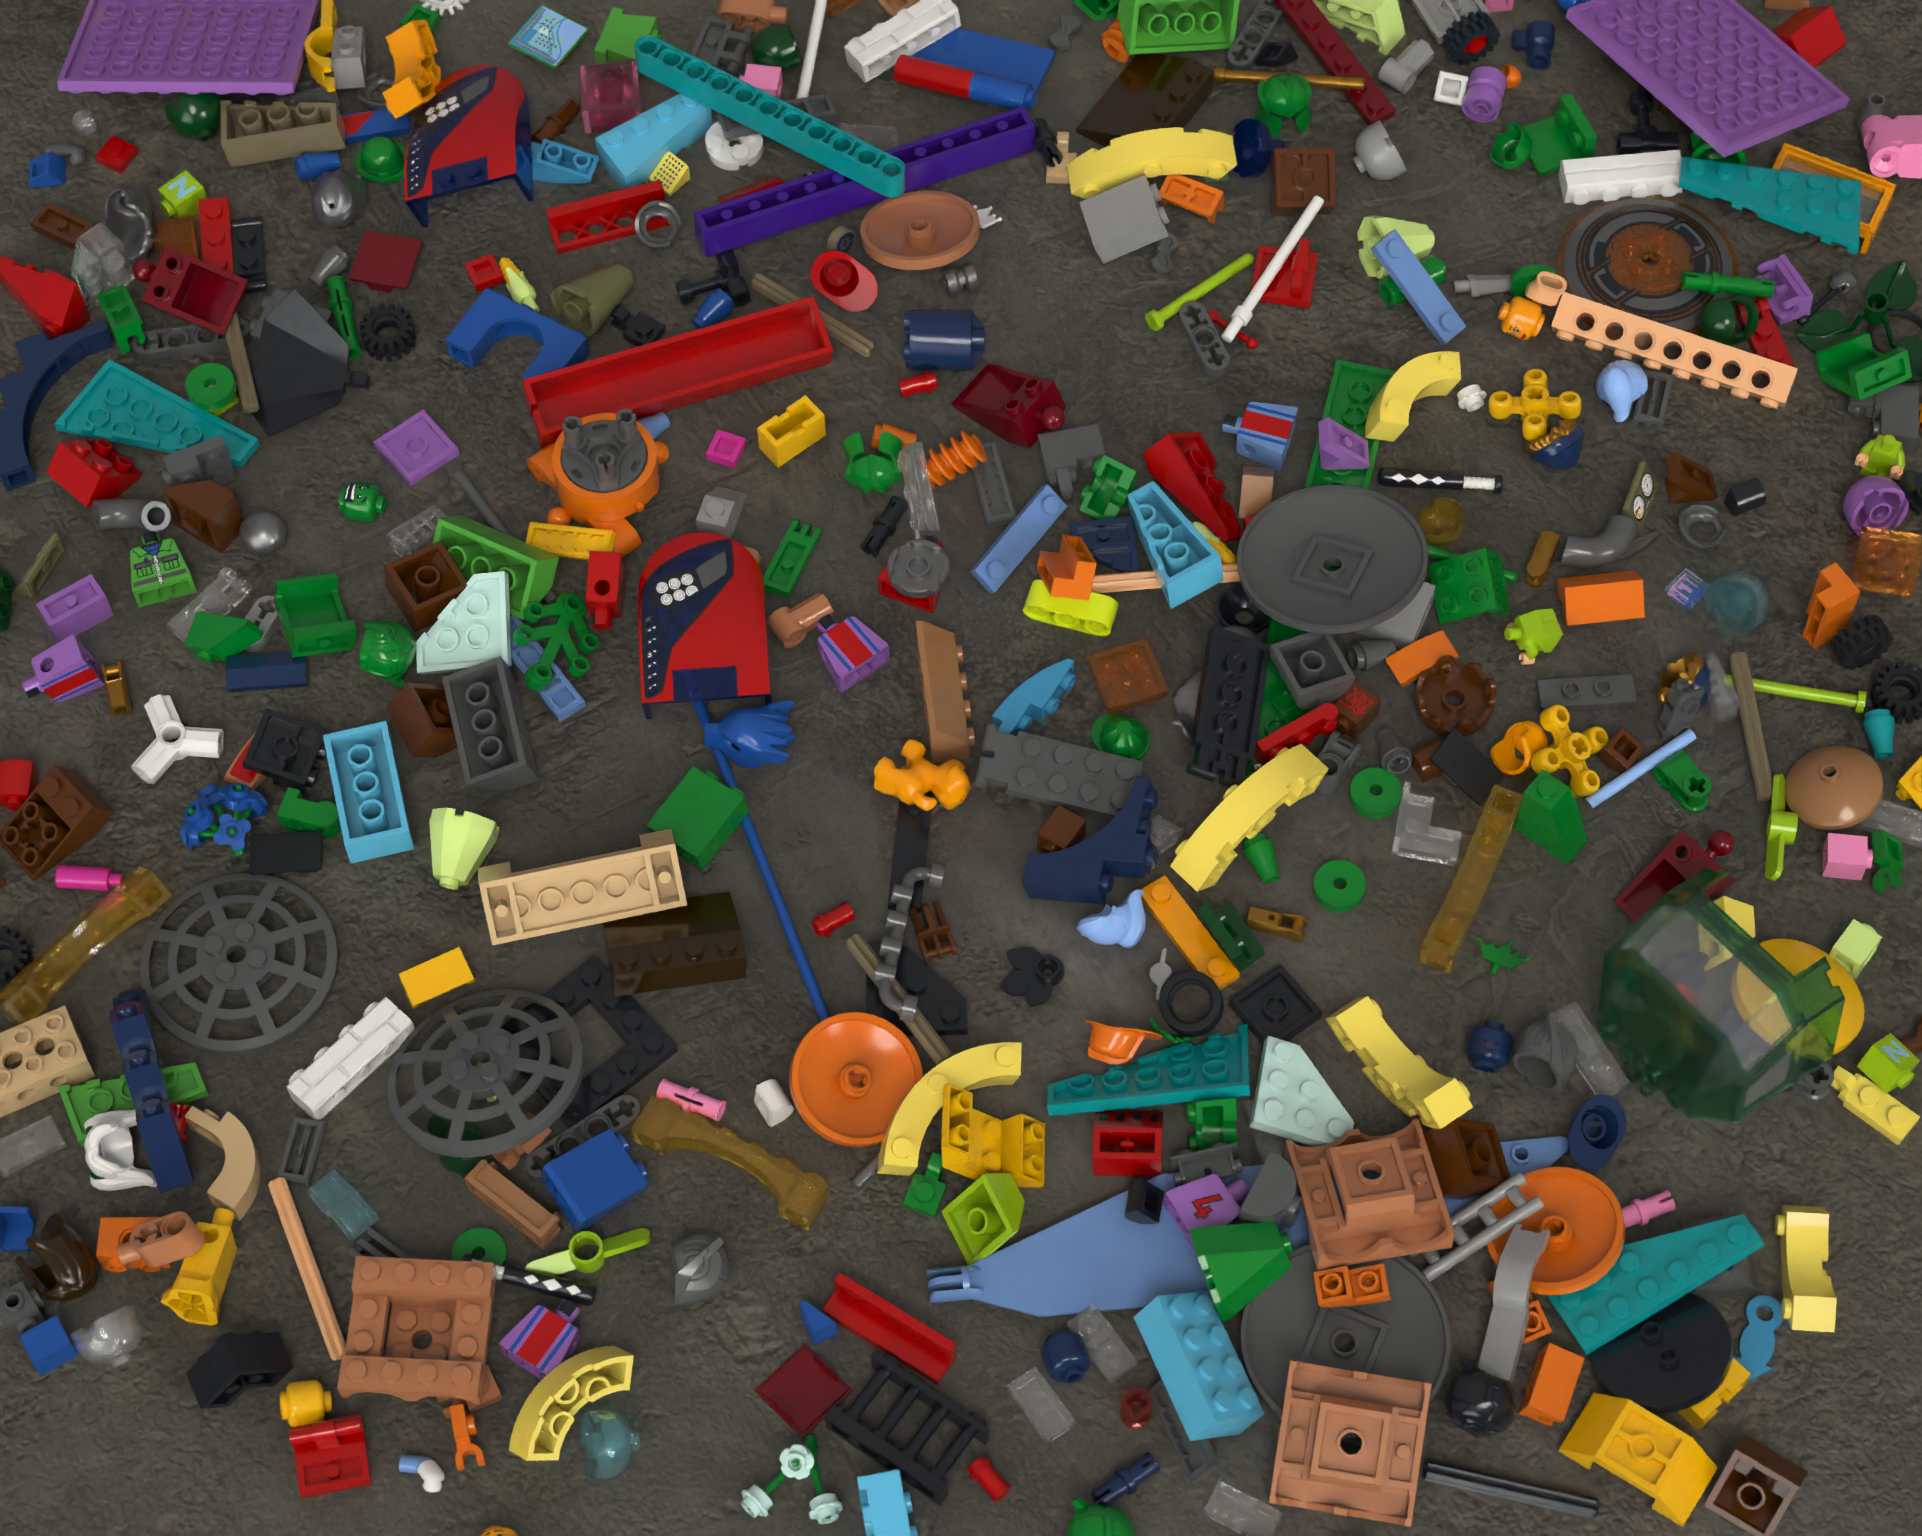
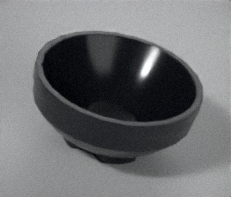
M1241 583L1227 587L1218 598L1216 605L1217 617L1223 627L1241 626L1250 629L1257 635L1263 632L1272 621L1271 617L1263 613L1249 599ZM1240 612H1248L1254 619L1249 624H1241L1237 622L1235 616Z

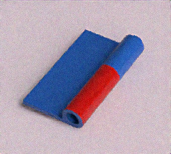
M957 28L912 56L900 55L894 68V81L899 84L1010 110L1024 106L1028 112L1030 108L1035 106L1037 93L1056 56V50Z

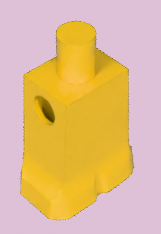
M215 1209L211 1224L197 1222L198 1228L205 1235V1243L196 1254L184 1258L173 1286L162 1296L161 1302L170 1307L177 1316L187 1322L209 1326L218 1324L221 1299L237 1251L231 1229L235 1214L228 1209Z

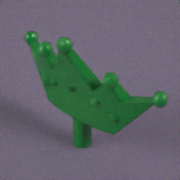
M1481 937L1476 938L1480 943L1484 960L1493 964L1489 972L1492 975L1496 974L1499 967L1511 970L1521 963L1530 960L1529 956L1519 958L1520 951L1511 954L1512 940L1503 946L1495 948V941L1486 945L1481 941Z
M1149 1018V1029L1151 1032L1158 1033L1175 1044L1178 1042L1194 1041L1193 1037L1165 1032L1156 1025L1153 1018Z

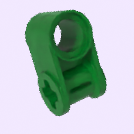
M1678 750L1653 767V775L1656 781L1672 795L1684 810L1690 813H1700L1707 808L1709 794L1712 789L1711 780L1696 766L1685 751Z

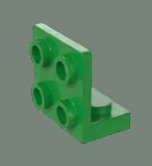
M1571 93L1560 96L1555 116L1523 126L1533 142L1529 160L1539 176L1560 170L1561 160L1593 157L1597 135Z
M1482 548L1429 565L1431 582L1433 585H1436L1434 599L1440 624L1445 625L1486 612L1498 617L1511 615L1500 554L1488 548Z

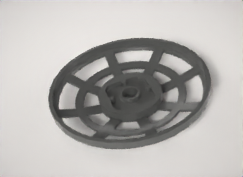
M249 873L220 876L186 891L174 900L157 918L148 933L142 949L140 962L142 990H146L149 1008L155 1019L170 1035L183 1044L200 1051L218 1055L255 1053L277 1046L295 1036L322 1010L332 992L337 977L339 963L338 944L331 921L323 908L309 893L297 885L279 877L265 874L250 875ZM239 882L267 883L259 896L232 895L218 899L214 888L225 884ZM280 887L287 889L300 897L313 910L317 919L298 923L287 909L272 901ZM202 894L206 904L189 915L177 931L161 929L177 909L190 899ZM233 904H253L246 919L235 918L228 920L222 908L223 906ZM269 909L280 916L288 927L269 933L264 926L259 924V921L265 910ZM210 912L215 926L208 930L203 937L187 933L196 921ZM319 931L324 932L327 949L322 979L303 971L307 954L304 935ZM294 938L296 953L293 966L277 961L276 944ZM154 941L169 943L171 945L169 947L167 964L170 979L152 989L149 976L151 948ZM180 946L196 949L197 964L179 973L177 959ZM235 951L246 953L244 959L240 962L232 963L228 961L230 954ZM272 974L286 978L284 984L274 994L263 1000L258 988L264 985ZM202 977L205 983L212 988L207 1003L205 1004L192 996L185 988V985ZM297 983L316 991L311 1000L297 1015L282 1026L275 1027L269 1010L285 1000L294 990ZM176 991L179 998L188 1007L202 1014L196 1034L174 1022L158 1002ZM225 994H246L251 1004L249 1007L239 1009L220 1008ZM256 1016L264 1033L253 1038L240 1040L209 1038L215 1019L236 1021Z
M498 989L460 998L443 1006L424 1019L401 1044L388 1074L387 1095L389 1107L398 1126L407 1137L420 1147L436 1154L474 1158L513 1149L546 1130L563 1114L574 1099L581 1085L585 1070L583 1039L573 1018L564 1008L551 999L539 994L517 989ZM503 999L499 1006L478 1008L461 1015L456 1013L465 1007L481 1002ZM518 1000L534 1002L551 1009L559 1018L540 1023L530 1014L513 1007ZM493 1015L487 1027H480L469 1031L464 1024V1021L472 1018ZM507 1016L519 1019L530 1026L513 1035L501 1028ZM442 1019L446 1021L428 1038L420 1051L409 1052L417 1040L433 1025ZM567 1028L572 1044V1059L569 1069L550 1064L551 1044L547 1033ZM452 1029L457 1038L447 1049L431 1050L438 1039ZM538 1038L540 1045L539 1061L523 1058L519 1045ZM482 1059H489L488 1062L482 1064L480 1067H475V1064ZM441 1063L442 1075L425 1087L423 1079L424 1064ZM415 1064L413 1081L417 1094L401 1107L397 1099L395 1087L399 1069L402 1065ZM520 1072L533 1073L529 1081L512 1096L508 1087L513 1084ZM545 1076L563 1081L561 1089L552 1101L536 1116L527 1120L519 1105L536 1091ZM448 1086L459 1098L454 1109L439 1103L433 1096ZM496 1095L500 1102L487 1108L469 1110L472 1100L486 1099ZM424 1104L436 1115L452 1120L448 1139L424 1132L409 1120V1117ZM507 1113L515 1126L514 1129L490 1138L472 1141L462 1140L466 1122L488 1120Z

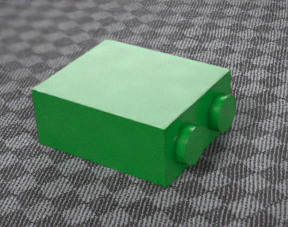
M693 766L646 826L649 833L671 829L677 855L703 871L749 813V809L745 801L746 796L741 790L732 785L728 788L721 784L720 779L711 771L705 770L702 772Z

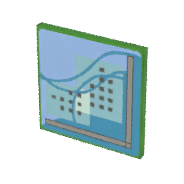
M541 5L508 42V46L556 70L589 32V28Z

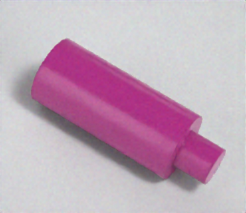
M59 864L56 870L55 882L57 888L111 891L112 886H123L124 875L113 873L112 868Z

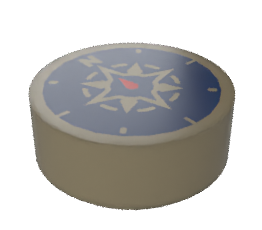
M839 226L833 230L827 242L828 251H841L848 254L855 243L856 235L854 231L846 226Z

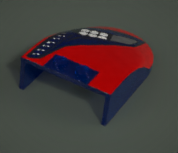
M477 65L454 72L440 81V84L434 90L436 95L421 105L408 139L404 160L405 203L422 227H429L428 199L510 178L515 180L528 201L534 200L530 107L527 93L519 80L511 72L501 67Z
M689 533L665 543L646 563L638 587L641 699L645 718L652 719V704L763 696L765 698V705L772 703L765 587L762 572L754 557L738 542L716 533Z

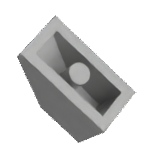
M717 486L705 494L696 517L697 532L716 533L731 538L747 498V493ZM729 541L720 542V543H715V544L722 546V545L728 544Z

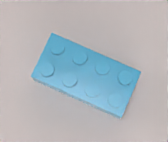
M383 721L323 735L344 845L350 863L413 850L414 844L387 722Z
M1207 1291L1157 1296L1133 1317L1190 1441L1241 1434L1265 1414Z

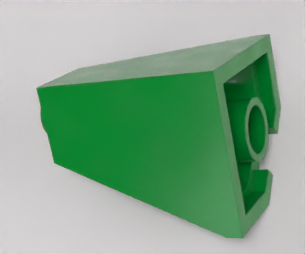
M1542 770L1523 793L1515 829L1569 865L1588 840L1580 799L1571 788Z
M1276 1221L1196 1227L1189 1230L1200 1266L1204 1272L1210 1288L1209 1291L1222 1322L1231 1319L1292 1268L1288 1256L1289 1253L1294 1252L1287 1232L1280 1234Z

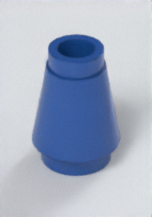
M301 152V156H296L294 159L297 175L300 180L306 179L311 181L321 176L324 171L332 172L340 169L337 152Z
M717 288L714 292L708 294L691 322L697 329L715 325L732 313L731 309L735 306V303L728 294Z

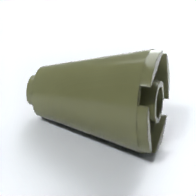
M614 263L559 284L551 293L554 312L557 317L562 315L568 322L564 325L571 330L577 329L587 338L594 335L608 319L615 306L620 304L633 287L632 272L626 266Z

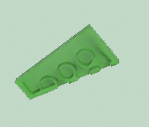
M196 1062L162 1068L171 1102L189 1104L209 1096ZM120 1075L118 1079L101 1081V1079L86 1081L84 1085L72 1087L70 1084L57 1086L81 1148L84 1147L87 1136L84 1124L88 1119L99 1113L135 1109L124 1075Z

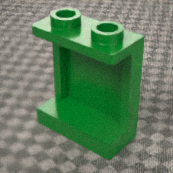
M1866 331L1815 353L1819 380L1859 401L1912 378L1908 350L1899 347L1883 354L1873 349L1870 333Z
M337 573L287 578L276 581L273 602L292 658L354 650L357 627L354 620L347 619L338 593L339 578Z

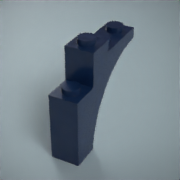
M1136 776L1132 791L1121 810L1104 828L1093 836L1060 851L1029 854L1022 880L1029 898L1104 905L1107 893H1110L1113 888V876L1149 879L1151 867L1156 866L1158 859L1157 848L1153 846L1150 839L1152 830L1150 817L1152 809H1156L1158 805V791L1154 790L1150 778Z

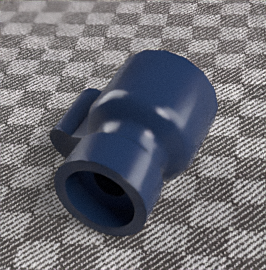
M1543 20L1534 21L1528 24L1526 29H1516L1512 32V49L1515 51H1529L1528 65L1531 68L1545 69L1550 66V51L1555 45V27L1552 23Z

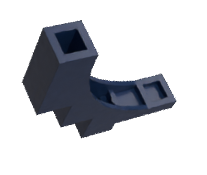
M105 320L89 324L82 329L68 334L59 335L49 341H46L42 332L14 342L25 370L9 374L5 378L0 379V392L7 407L0 411V477L7 492L36 481L30 462L29 438L36 412L51 387L72 366L85 357L114 347Z
M136 989L123 991L116 998H113L110 1023L122 1056L123 1073L135 1106L136 1122L159 1191L162 1193L192 1184L193 1172L164 1077L152 1027L146 990L137 991Z

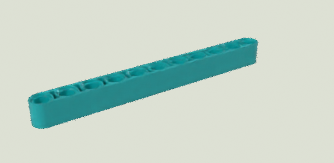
M643 36L636 40V66L643 75L883 196L895 198L905 191V165L900 159L654 36Z

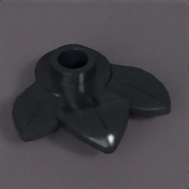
M1022 947L1012 949L1006 953V956L1014 970L1002 981L1001 989L1012 996L1026 995V1000L1030 1007L1041 1005L1051 997L1053 986L1062 981L1064 977L1063 963L1053 955L1042 956L1034 948ZM1046 969H1050L1054 972L1052 975L1049 976L1042 974V972Z

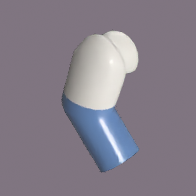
M401 1454L399 1472L419 1474L424 1480L423 1489L427 1492H438L442 1489L444 1472L434 1459L425 1456Z

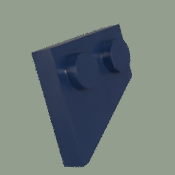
M1132 516L1070 522L1071 535L1082 537L1097 564L1122 573L1140 571Z

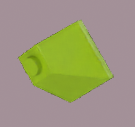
M984 1173L941 1211L968 1265L991 1255L1018 1232L1025 1200L1011 1173Z

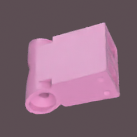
M1872 115L1862 123L1861 135L1872 174L1879 178L1890 177L1896 173L1899 177L1922 178V115H1899L1894 119L1885 115Z

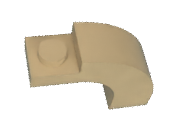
M192 1106L184 1116L190 1129L225 1151L223 1169L206 1193L213 1206L232 1211L235 1214L234 1218L241 1221L254 1202L260 1186L261 1164L255 1145L245 1126L230 1112L227 1111L224 1117L220 1119L208 1109L202 1112Z

